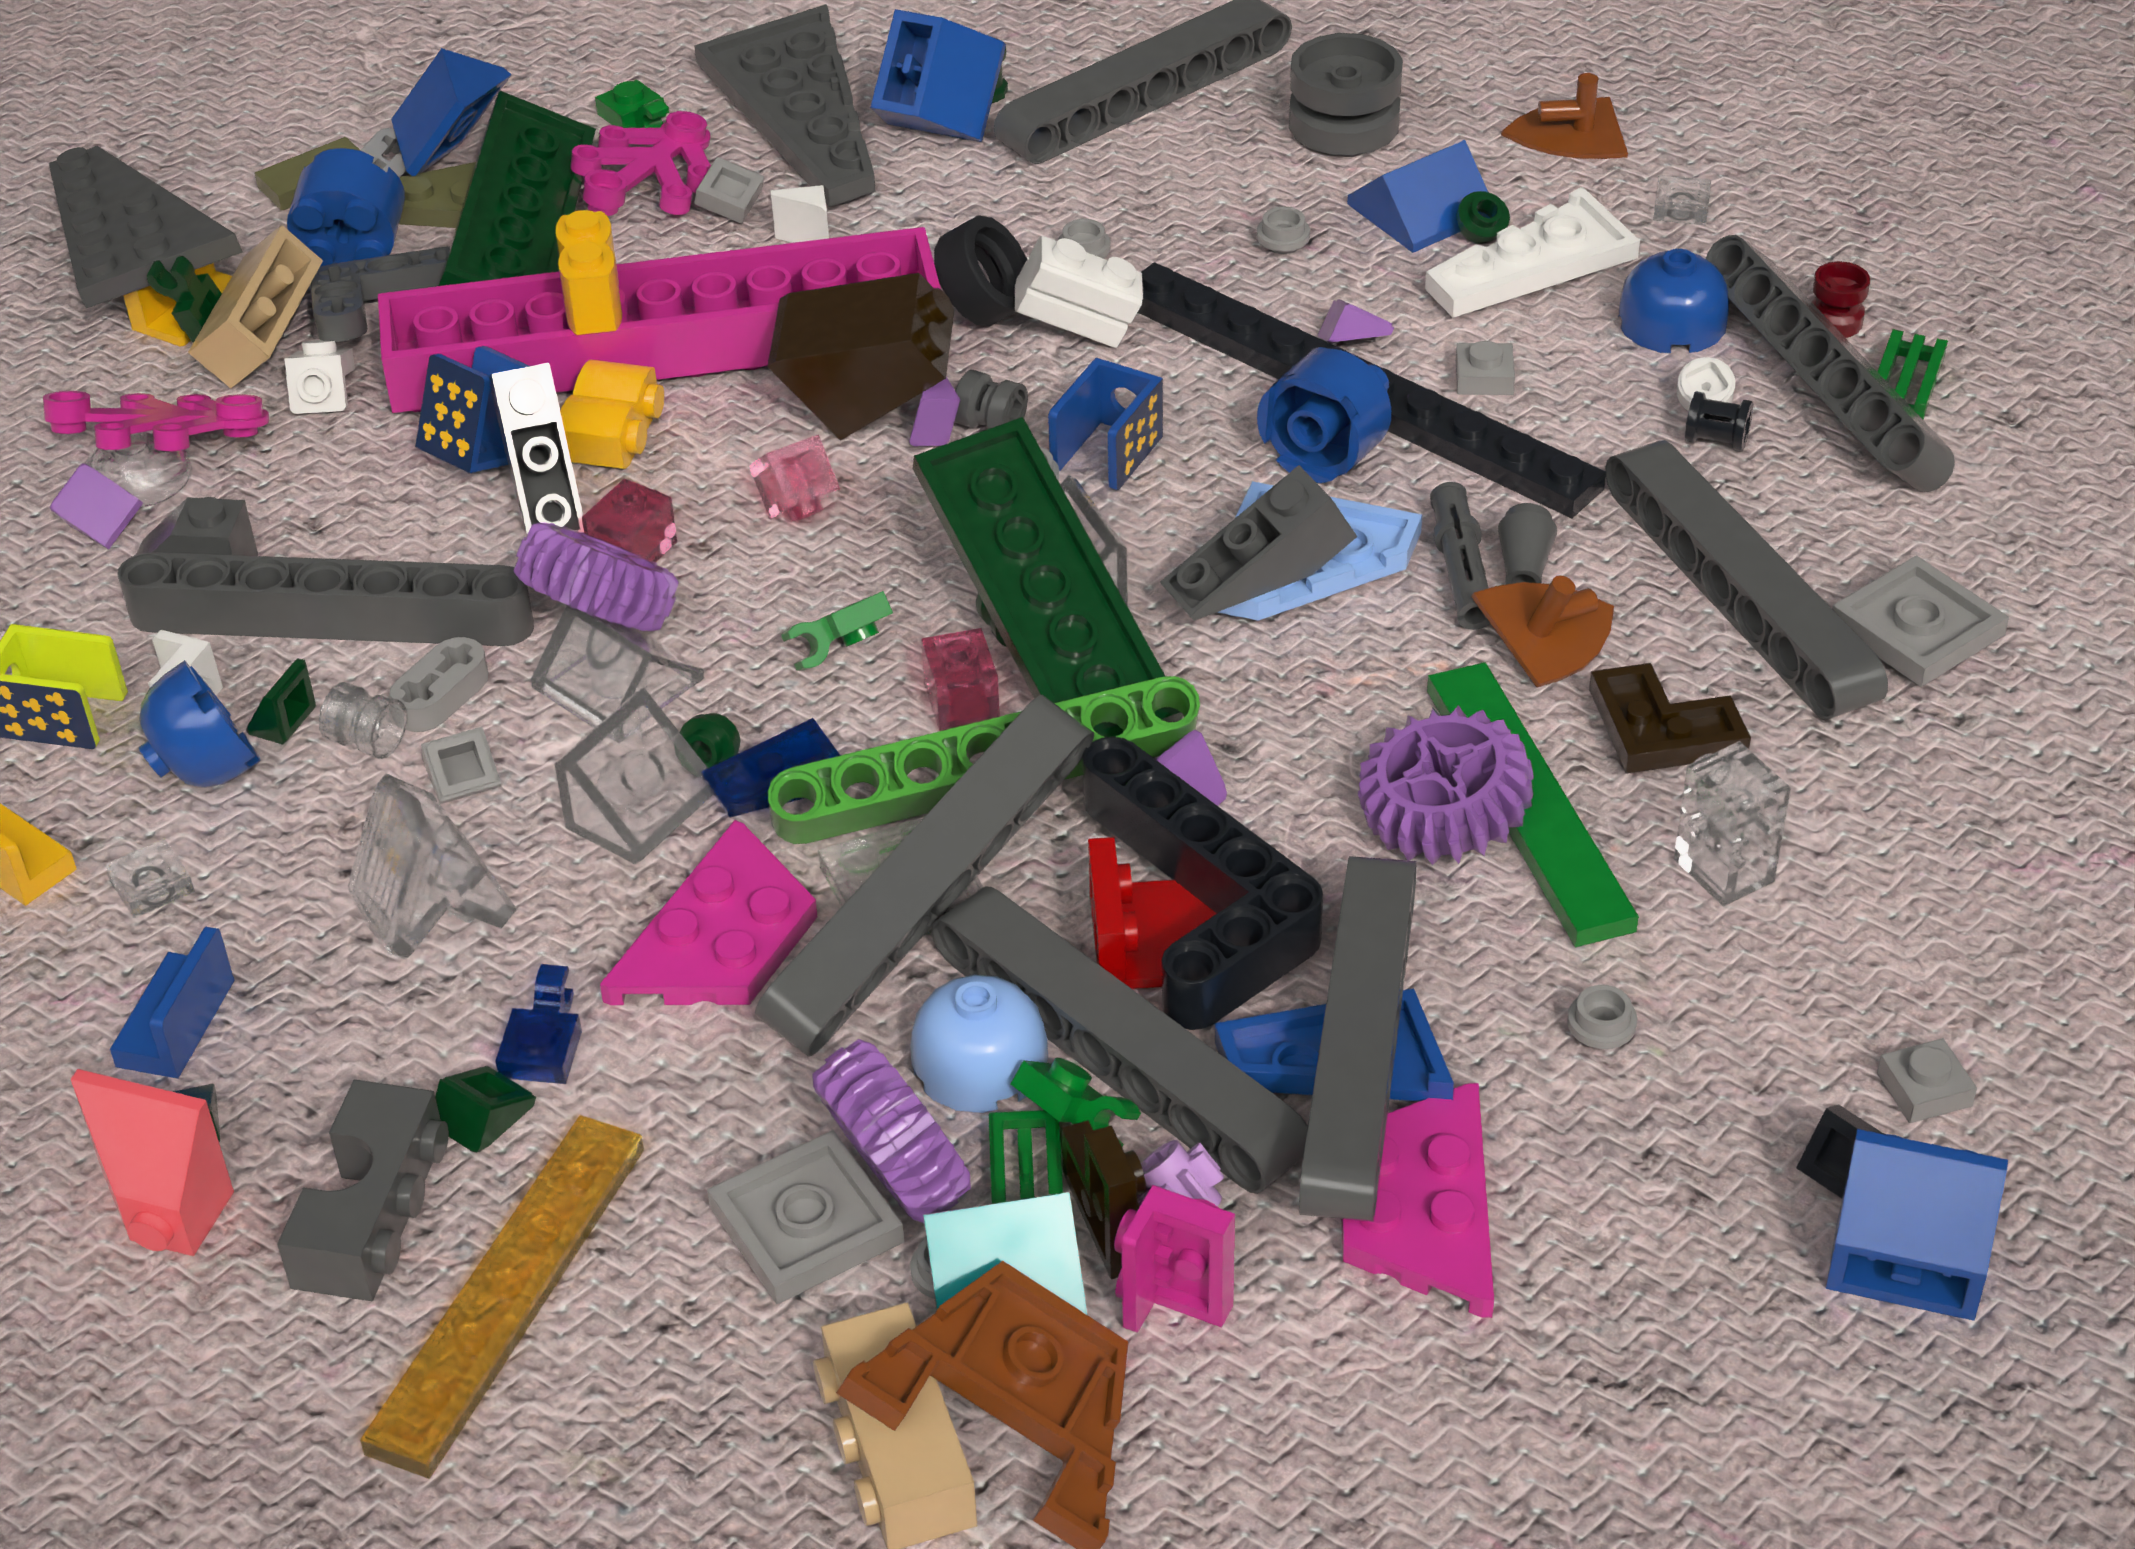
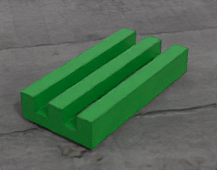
M1892 329L1877 372L1889 382L1897 357H1906L1895 391L1905 400L1918 361L1929 362L1915 405L1908 404L1924 420L1945 358L1948 340L1937 338L1935 346L1932 347L1924 345L1926 338L1924 335L1915 334L1912 342L1902 340L1904 331Z
M1045 1110L989 1113L992 1203L1006 1201L1004 1129H1017L1020 1199L1035 1197L1031 1128H1045L1049 1194L1063 1192L1059 1121Z

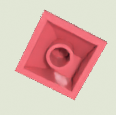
M77 1069L71 1078V1082L103 1175L129 1239L152 1251H163L166 1249L194 1256L234 1193L207 1101Z

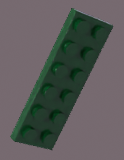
M499 90L438 286L558 272L559 251L556 225L562 215H569L575 211L584 177L574 173L570 168L572 149L578 145H592L596 129Z
M1023 417L914 455L912 469L1034 698L1044 695L1053 703H1058L1147 680L1166 677ZM1164 707L1154 712L1158 718L1166 722H1177L1183 718V714L1180 711L1171 707ZM1102 722L1093 728L1096 733L1104 737H1116L1124 732L1117 724L1111 722Z

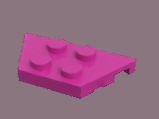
M734 820L600 983L602 1001L609 1005H624L625 994H663L665 1005H692L701 1001H709L717 1005H750L817 919L816 899L744 823Z
M1467 1083L1454 1088L1453 1100L1427 1098L1388 1113L1374 1222L1341 1219L1343 1262L1372 1274L1392 1276L1400 1285L1424 1295H1428L1432 1287L1438 1288L1470 1301L1469 1313L1481 1318H1492L1494 1289L1479 1083Z

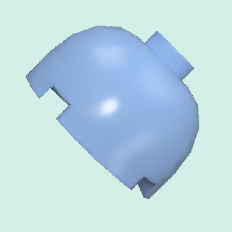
M970 975L952 979L936 988L916 1013L910 1043L911 1065L914 1075H917L923 1081L924 1092L933 1101L956 1111L985 1113L998 1110V1100L1008 1099L1017 1093L1019 1102L1026 1098V1096L1013 1087L1011 1082L1023 1060L1045 1063L1048 1060L1047 1035L1038 1007L1016 984L997 976Z

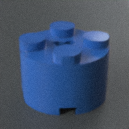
M346 148L322 151L314 156L313 162L306 168L304 166L300 173L288 213L287 227L295 237L323 260L320 267L341 262L390 255L393 249L405 203V190L400 178L390 167L385 172L373 164V156L363 151Z
M1315 348L1278 379L1262 396L1257 411V424L1260 436L1264 444L1269 440L1271 441L1274 448L1280 454L1276 461L1287 472L1290 473L1300 465L1316 483L1333 481L1337 476H1341L1355 467L1387 434L1392 413L1390 398L1387 393L1389 380L1381 368L1372 364L1368 365L1353 354L1338 349Z

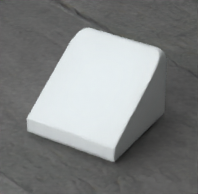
M823 185L770 190L775 239L795 243L829 238Z

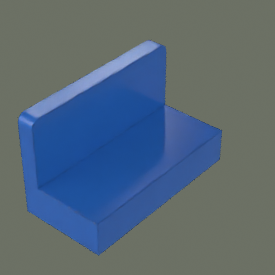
M204 927L188 955L172 952L166 954L110 1048L116 1068L179 1079L235 981L219 928Z

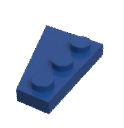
M1414 988L1403 990L1390 1099L1422 1101L1427 1098L1453 1100L1454 1082ZM1326 1004L1215 1023V1045L1218 1053L1272 1093L1313 1095Z

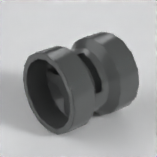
M972 369L967 371L960 379L956 388L960 403L955 423L970 428L983 425L990 429L1025 417L1028 403V391L1025 385L1010 380H1005L1001 383L993 382L990 375Z

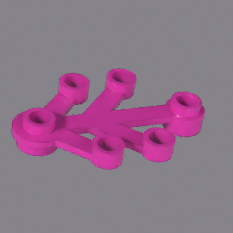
M676 111L667 116L666 122L660 128H623L608 125L602 127L599 131L598 147L592 145L575 146L572 149L570 168L574 173L585 176L583 199L587 203L588 210L593 212L602 211L607 216L616 214L625 203L626 192L654 172L661 186L660 208L664 212L673 215L688 213L691 207L692 192L696 193L698 186L711 167L703 151L710 144V132L706 129V120L692 112ZM629 144L654 145V146H653V147H629ZM676 155L683 156L688 165L686 185H684L672 160ZM628 164L618 172L602 169V165Z
M58 391L43 396L44 420L51 423L52 432L59 434L80 433L87 429L86 422H103L96 424L94 428L96 447L104 450L128 448L131 446V434L153 430L155 449L179 451L190 447L189 435L223 429L225 436L250 437L258 434V427L269 423V412L263 409L262 398L255 395H227L217 398L216 401L211 400V397L207 395H184L177 398L176 406L155 399L151 394L134 393L120 397L121 408H91L90 394L81 391Z

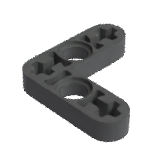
M450 246L319 267L311 282L312 308L319 339L342 342L365 334L368 327L364 301L378 299L379 293L438 286Z

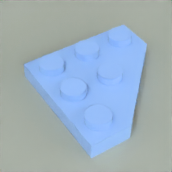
M1252 481L1236 517L1274 485ZM1331 497L1357 535V538L1312 576L1221 610L1218 613L1259 621L1405 570L1421 534L1422 514Z

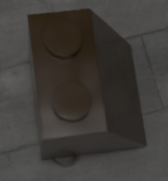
M920 273L788 293L779 300L767 367L841 441L946 379L954 308L948 296L941 289L933 288Z

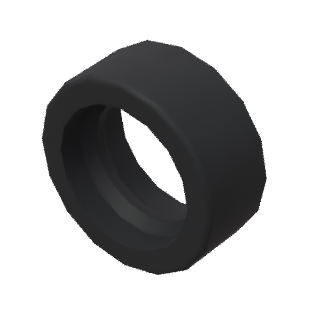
M978 215L940 236L934 249V265L939 283L957 311L972 323L988 327L1015 313L1016 279L1028 260L1020 244L1009 230L992 217ZM978 261L982 264L984 270L986 271L989 277L990 282L985 277L982 269L979 266Z

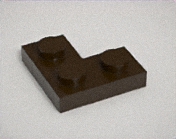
M1651 663L1591 671L1589 691L1626 774L1748 756L1751 736L1731 695L1670 704Z
M1089 1120L1062 1127L1064 1177L1110 1279L1118 1278L1122 1268V1253L1116 1252L1114 1248L1116 1233L1124 1214L1129 1209L1138 1211L1140 1206L1137 1202V1195L1146 1192V1181L1140 1160L1133 1150L1124 1153L1112 1125L1093 1130Z

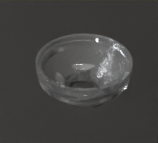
M153 430L131 434V446L125 449L104 450L95 446L85 461V464L94 468L141 500L143 504L140 508L158 504L177 494L187 484L192 471L186 449L161 451L154 448ZM137 448V449H135V450L125 451V450H128V449Z

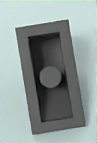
M187 497L142 540L136 555L148 552L258 556L245 500L217 499L214 497Z

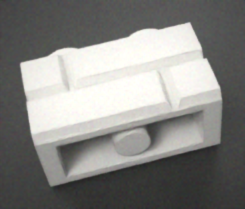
M1040 236L1015 284V312L1114 348L1118 347L1127 331L1128 324H1131L1143 300L1142 273L1136 271L1131 263L1118 257H1111L1106 260L1087 253L1079 243L1067 238L1055 241Z

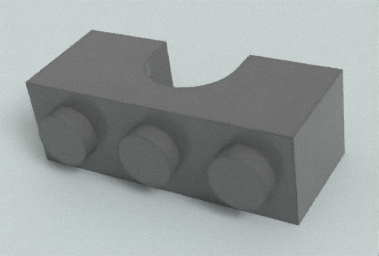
M354 1079L329 1134L341 1178L359 1180V1182L348 1188L335 1191L303 1187L277 1245L290 1289L373 1302L384 1275L392 1274L398 1264L401 1251V1235L408 1219L416 1218L421 1211L425 1196V1180L432 1164L440 1163L445 1155L449 1131L447 1123L440 1119L434 1091Z

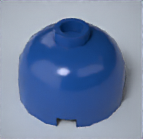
M1672 249L1651 255L1641 260L1624 281L1618 315L1622 319L1621 330L1626 337L1637 345L1660 353H1671L1672 345L1690 344L1689 353L1709 348L1717 344L1726 333L1729 313L1727 284L1717 266L1689 250Z
M184 660L165 673L149 688L141 703L139 717L140 725L148 741L138 748L149 765L161 778L171 771L185 784L206 788L223 785L241 776L261 762L258 753L244 732L236 733L238 729L230 718L231 714L198 672L188 665L187 661Z

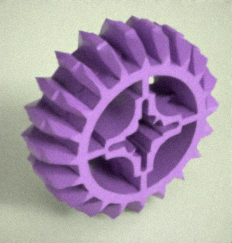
M545 522L533 524L527 536L522 539L516 554L518 559L514 573L524 585L534 588L536 592L545 594L553 600L569 605L570 608L581 610L591 616L605 619L611 623L621 624L627 628L633 627L640 631L647 630L649 632L660 630L666 616L669 617L676 600L675 593L679 581L668 569L658 566L657 563L622 547L565 526L561 527Z
M1458 705L1450 715L1440 716L1432 708L1429 718L1420 721L1408 715L1405 728L1399 730L1386 727L1384 742L1370 744L1369 760L1360 763L1361 772L1359 777L1361 782H1359L1360 790L1358 791L1361 808L1364 810L1367 825L1372 829L1374 835L1380 836V840L1384 842L1387 850L1400 847V851L1403 852L1408 861L1422 852L1432 866L1441 855H1451L1459 864L1463 852L1475 850L1485 857L1487 842L1492 840L1507 843L1508 827L1523 826L1524 809L1532 807L1533 790L1531 780L1534 778L1531 760L1527 759L1525 746L1520 741L1518 734H1511L1504 719L1491 722L1484 710L1467 717Z
M857 1039L847 1048L841 1047L826 1058V1063L812 1073L815 1092L830 1112L832 1118L842 1129L844 1135L907 1215L913 1220L924 1223L923 1214L948 1211L959 1203L958 1198L971 1189L969 1170L954 1149L953 1144L941 1130V1127L928 1112L926 1106L922 1104L911 1087L900 1076L896 1068L889 1063L884 1054L880 1053L875 1045Z

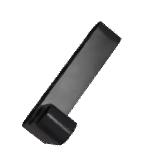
M1104 737L1093 741L1089 748H1085L1082 755L1084 805L1088 814L1217 913L1172 943L1164 951L1162 957L1163 1012L1188 1030L1209 1027L1302 964L1319 950L1322 941L1323 891L1315 878L1133 742L1120 737Z

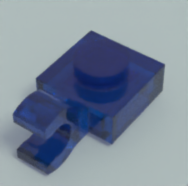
M541 964L535 981L533 1009L512 1008L495 1060L498 1072L505 1077L524 1081L556 1084L567 1083L582 1033L579 1014L569 1013L574 992L572 988H565L569 974L568 966Z

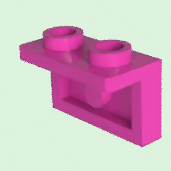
M1152 1185L1138 1211L1129 1209L1124 1214L1115 1237V1251L1122 1253V1268L1117 1279L1115 1295L1122 1299L1123 1328L1138 1333L1154 1303L1222 1328L1234 1303L1235 1213L1220 1209L1210 1201L1192 1199Z

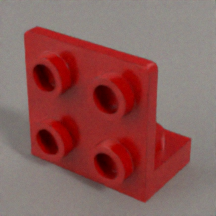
M1115 837L1088 839L1089 897L1096 963L1131 989L1162 987V957L1164 951L1172 943L1217 913L1175 880L1132 882L1130 863L1117 864Z

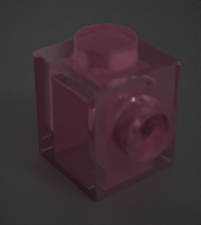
M819 434L768 452L749 465L769 519L788 513L791 523L815 515L824 510L821 501L840 490Z
M623 479L581 517L585 534L622 547L655 563L677 543L672 497L627 479Z
M982 628L922 638L924 685L939 731L1000 717L998 675Z

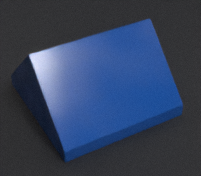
M441 48L391 119L406 171L411 176H418L461 145L512 74L504 67Z
M1463 140L1378 177L1349 194L1347 204L1414 253L1459 233L1456 214L1462 199L1472 192H1488L1469 147L1466 141ZM1479 212L1483 217L1490 218L1485 213Z

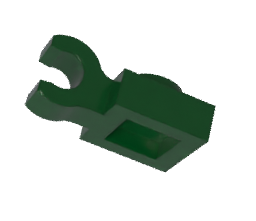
M184 256L176 258L170 272L165 269L160 260L154 261L147 274L148 283L158 293L171 297L177 302L171 314L194 343L222 293L208 273L196 275L193 265Z

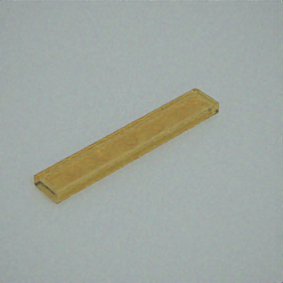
M579 1115L361 1437L360 1442L365 1456L428 1479L432 1477L644 1152L641 1134Z

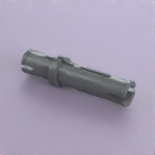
M1445 482L1436 486L1430 493V502L1434 509L1437 523L1433 533L1437 549L1445 557L1448 578L1457 608L1458 622L1466 629L1478 630L1490 624L1471 597L1474 592L1489 588L1478 546L1481 542L1482 533L1478 520L1471 516L1466 488L1457 482ZM1455 529L1458 530L1460 539L1457 538ZM1461 549H1462V553H1463V555H1464V560H1462V557H1461V553H1460V550H1461ZM1465 570L1468 572L1470 581H1467Z

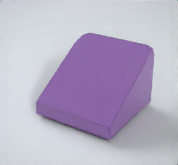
M1338 299L1333 301L1320 328L1318 337L1327 342H1339L1388 336L1392 334L1394 327H1392L1393 323Z
M947 377L928 390L923 391L909 440L912 446H942L949 442L960 398Z
M82 463L52 501L50 509L72 528L105 548L110 549L143 502L94 468Z
M1194 729L1156 758L1158 762L1217 806L1226 799L1227 791L1224 781L1202 733Z

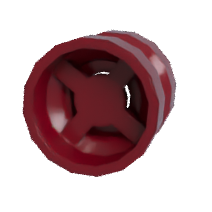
M1842 261L1828 262L1821 265L1815 271L1813 293L1816 297L1812 300V303L1845 338L1858 334L1862 329L1865 308L1862 302L1868 297L1870 275L1859 265Z

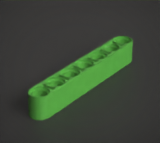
M1176 676L1160 677L1055 703L1093 731V741L1104 738V736L1094 731V726L1102 722H1111L1117 724L1124 731L1116 737L1125 738L1133 742L1153 758L1160 756L1194 729L1196 730L1200 708L1199 695L1194 686L1185 679ZM1164 707H1171L1180 711L1184 718L1177 722H1166L1158 718L1154 712ZM1021 712L786 769L771 781L768 789L771 824L776 834L784 841L793 844H807L928 814L973 765L970 762V758L980 752H985ZM1082 759L1065 779L1083 775ZM920 767L933 769L939 774L934 781L922 784L914 782L907 777L912 770ZM861 782L871 784L877 789L872 796L865 799L852 798L845 793L849 786ZM794 798H805L814 803V806L803 814L794 815L782 809L789 800Z

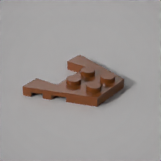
M1001 1261L939 1306L935 1314L912 1330L908 1328L891 1340L885 1350L868 1362L862 1361L852 1368L836 1393L895 1431L908 1413L928 1377L932 1376L1062 1460L1063 1465L1033 1519L1034 1522L1076 1549H1100L1105 1543L1110 1519L1105 1518L1107 1494L1114 1485L1116 1462L1111 1459L1114 1429L1121 1419L1128 1341L1006 1262Z

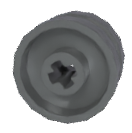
M1356 33L1323 35L1301 44L1292 54L1290 68V90L1292 94L1289 106V129L1295 139L1312 150L1330 155L1353 156L1374 152L1390 144L1399 133L1401 99L1399 95L1401 94L1403 59L1396 48L1379 38Z

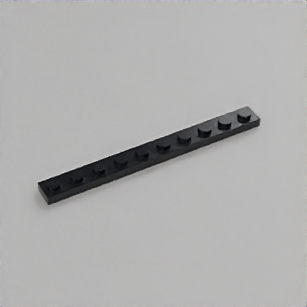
M1154 262L1141 271L1143 300L1137 313L1276 379H1280L1315 348L1323 347L1347 352L1297 327L1267 315L1254 307L1226 296L1211 287L1185 277L1168 267ZM1360 358L1362 361H1364V362H1365L1366 364H1368V365H1369V364L1375 365V364H1373V363H1371V362H1369V361H1367V360H1364V359ZM1379 367L1385 372L1389 380L1387 393L1390 398L1392 413L1388 432L1571 519L1604 491L1606 471L1545 444L1528 434L1489 418L1478 411L1448 399L1433 390L1392 373L1388 369Z

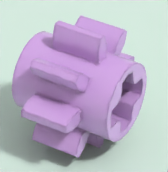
M1173 1140L1156 1149L1141 1163L1146 1181V1192L1137 1195L1139 1206L1152 1185L1192 1199H1204L1216 1206L1222 1200V1196L1214 1185L1219 1183L1224 1178V1175L1220 1172L1221 1168L1201 1143H1197L1186 1152L1178 1140Z

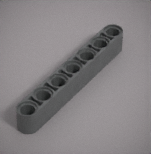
M1263 0L1230 1L1009 102L999 111L994 121L993 130L995 137L1029 162L1034 164L1043 163L1282 50L1289 40L1292 30L1291 20L1286 14Z
M1737 235L1725 236L1714 243L1708 251L1706 259L1717 266L1727 284L1728 298L1879 463L1918 491L1931 492L1943 486L1952 475L1955 466L1954 455L1943 440L1771 259Z
M1659 440L1611 456L1607 460L1605 466L1607 485L1618 504L1821 719L1829 720L1881 701L1886 697L1888 692L1886 671L1881 660L1873 650L1672 444L1666 440Z
M148 552L131 556L125 560L118 568L117 575L132 625L140 631L152 633L165 630L177 634L439 644L451 638L466 637L474 639L484 646H510L523 642L534 630L528 586L524 585L514 573L515 567L506 565Z
M1044 695L1034 698L778 975L757 1004L755 1010L756 1017L808 1057L816 1054L932 927V923L944 914L1081 761L1085 748L1090 747L1094 739V732Z
M1349 856L1302 1163L1299 1196L1300 1215L1374 1222L1414 910L1416 861Z
M988 886L983 887L932 923L931 933L935 945L949 964L964 976H997L1016 984L1037 1005L1049 1041L1122 1097L1133 1101L1143 1113L1190 1149L1197 1143H1201L1221 1168L1220 1172L1241 1188L1250 1193L1258 1194L1303 1159L1308 1125L1292 1107L997 889Z

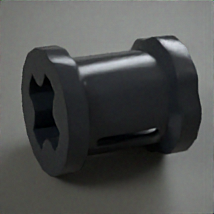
M1695 391L1688 412L1685 441L1694 443L1698 438L1730 443L1733 446V450L1743 451L1750 431L1753 401L1743 400L1741 404L1707 399L1705 392Z

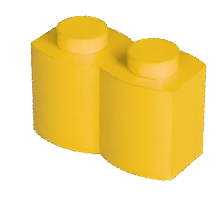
M578 210L569 215H562L556 225V238L559 251L558 265L568 326L576 335L616 331L622 321V308L610 220L602 211Z
M592 359L584 364L577 377L573 394L565 400L560 410L571 462L626 469L634 455L641 454L644 451L647 441V428L653 418L660 417L664 406V388L662 385L657 384L655 367Z

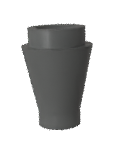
M1533 503L1517 504L1506 512L1505 517L1502 518L1498 525V534L1506 570L1505 583H1542V574L1557 536V526L1546 508Z

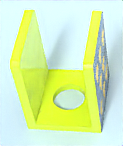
M11 624L0 640V738L95 749L100 738L87 697L123 701L128 693L112 638L106 635ZM9 666L12 669V675L5 674Z

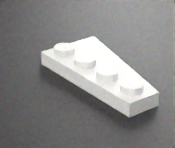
M1580 187L1569 193L1568 203L1557 208L1549 204L1536 211L1532 223L1521 229L1510 225L1497 233V241L1488 247L1476 244L1426 271L1425 290L1454 318L1638 259L1640 240L1585 188Z

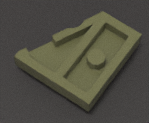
M476 162L422 172L418 176L407 175L400 177L405 190V203L399 224L456 228Z

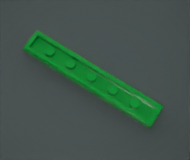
M1486 662L1428 675L1427 692L1441 716L1450 715L1458 705L1467 717L1484 710L1491 722L1504 719L1511 734H1518L1520 741L1523 742L1527 759L1531 760L1534 778L1531 780L1533 790L1532 807L1524 809L1523 826L1508 827L1509 834L1574 947L1636 933L1639 918L1637 912Z

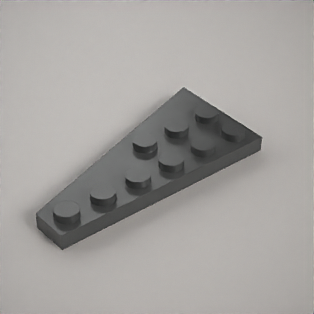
M827 4L694 45L696 63L809 186L823 185L825 201L829 207L850 203L855 198L876 192L873 167L866 142L863 140L860 131L859 117L853 106L850 85L842 56L838 52L834 28L831 27Z
M99 146L87 150L83 147L69 149L61 153L57 160L49 163L77 290L86 309L150 286L147 274L154 261L160 260L165 269L170 272L176 258L184 256L191 262L195 270L243 252L235 233Z

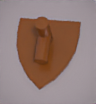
M1582 73L1578 76L1576 99L1539 101L1538 108L1518 117L1503 129L1501 133L1502 136L1524 147L1551 155L1577 159L1628 158L1627 148L1610 97L1597 98L1599 78L1593 73Z
M1556 576L1550 584L1520 582L1495 586L1474 592L1471 596L1537 688L1561 681L1582 671L1598 656L1611 632L1614 606L1598 599L1592 589L1575 590L1574 582L1566 576Z

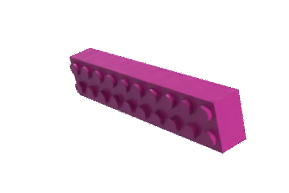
M925 227L617 264L622 321L616 331L576 335L571 331L567 323L559 271L379 293L381 360L392 413L406 411L421 412L428 362L431 355L442 354L472 368L475 348L479 346H487L529 366L549 363L556 392L574 390L582 367L590 359L655 367L656 380L682 376L700 377L708 373L738 369L755 370L768 365L779 300L788 293L920 273L933 288H941Z

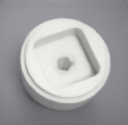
M1703 357L1692 360L1681 370L1678 377L1677 397L1680 404L1688 412L1695 391L1705 392L1707 399L1729 403L1733 400L1735 376L1730 367L1724 362L1715 358Z

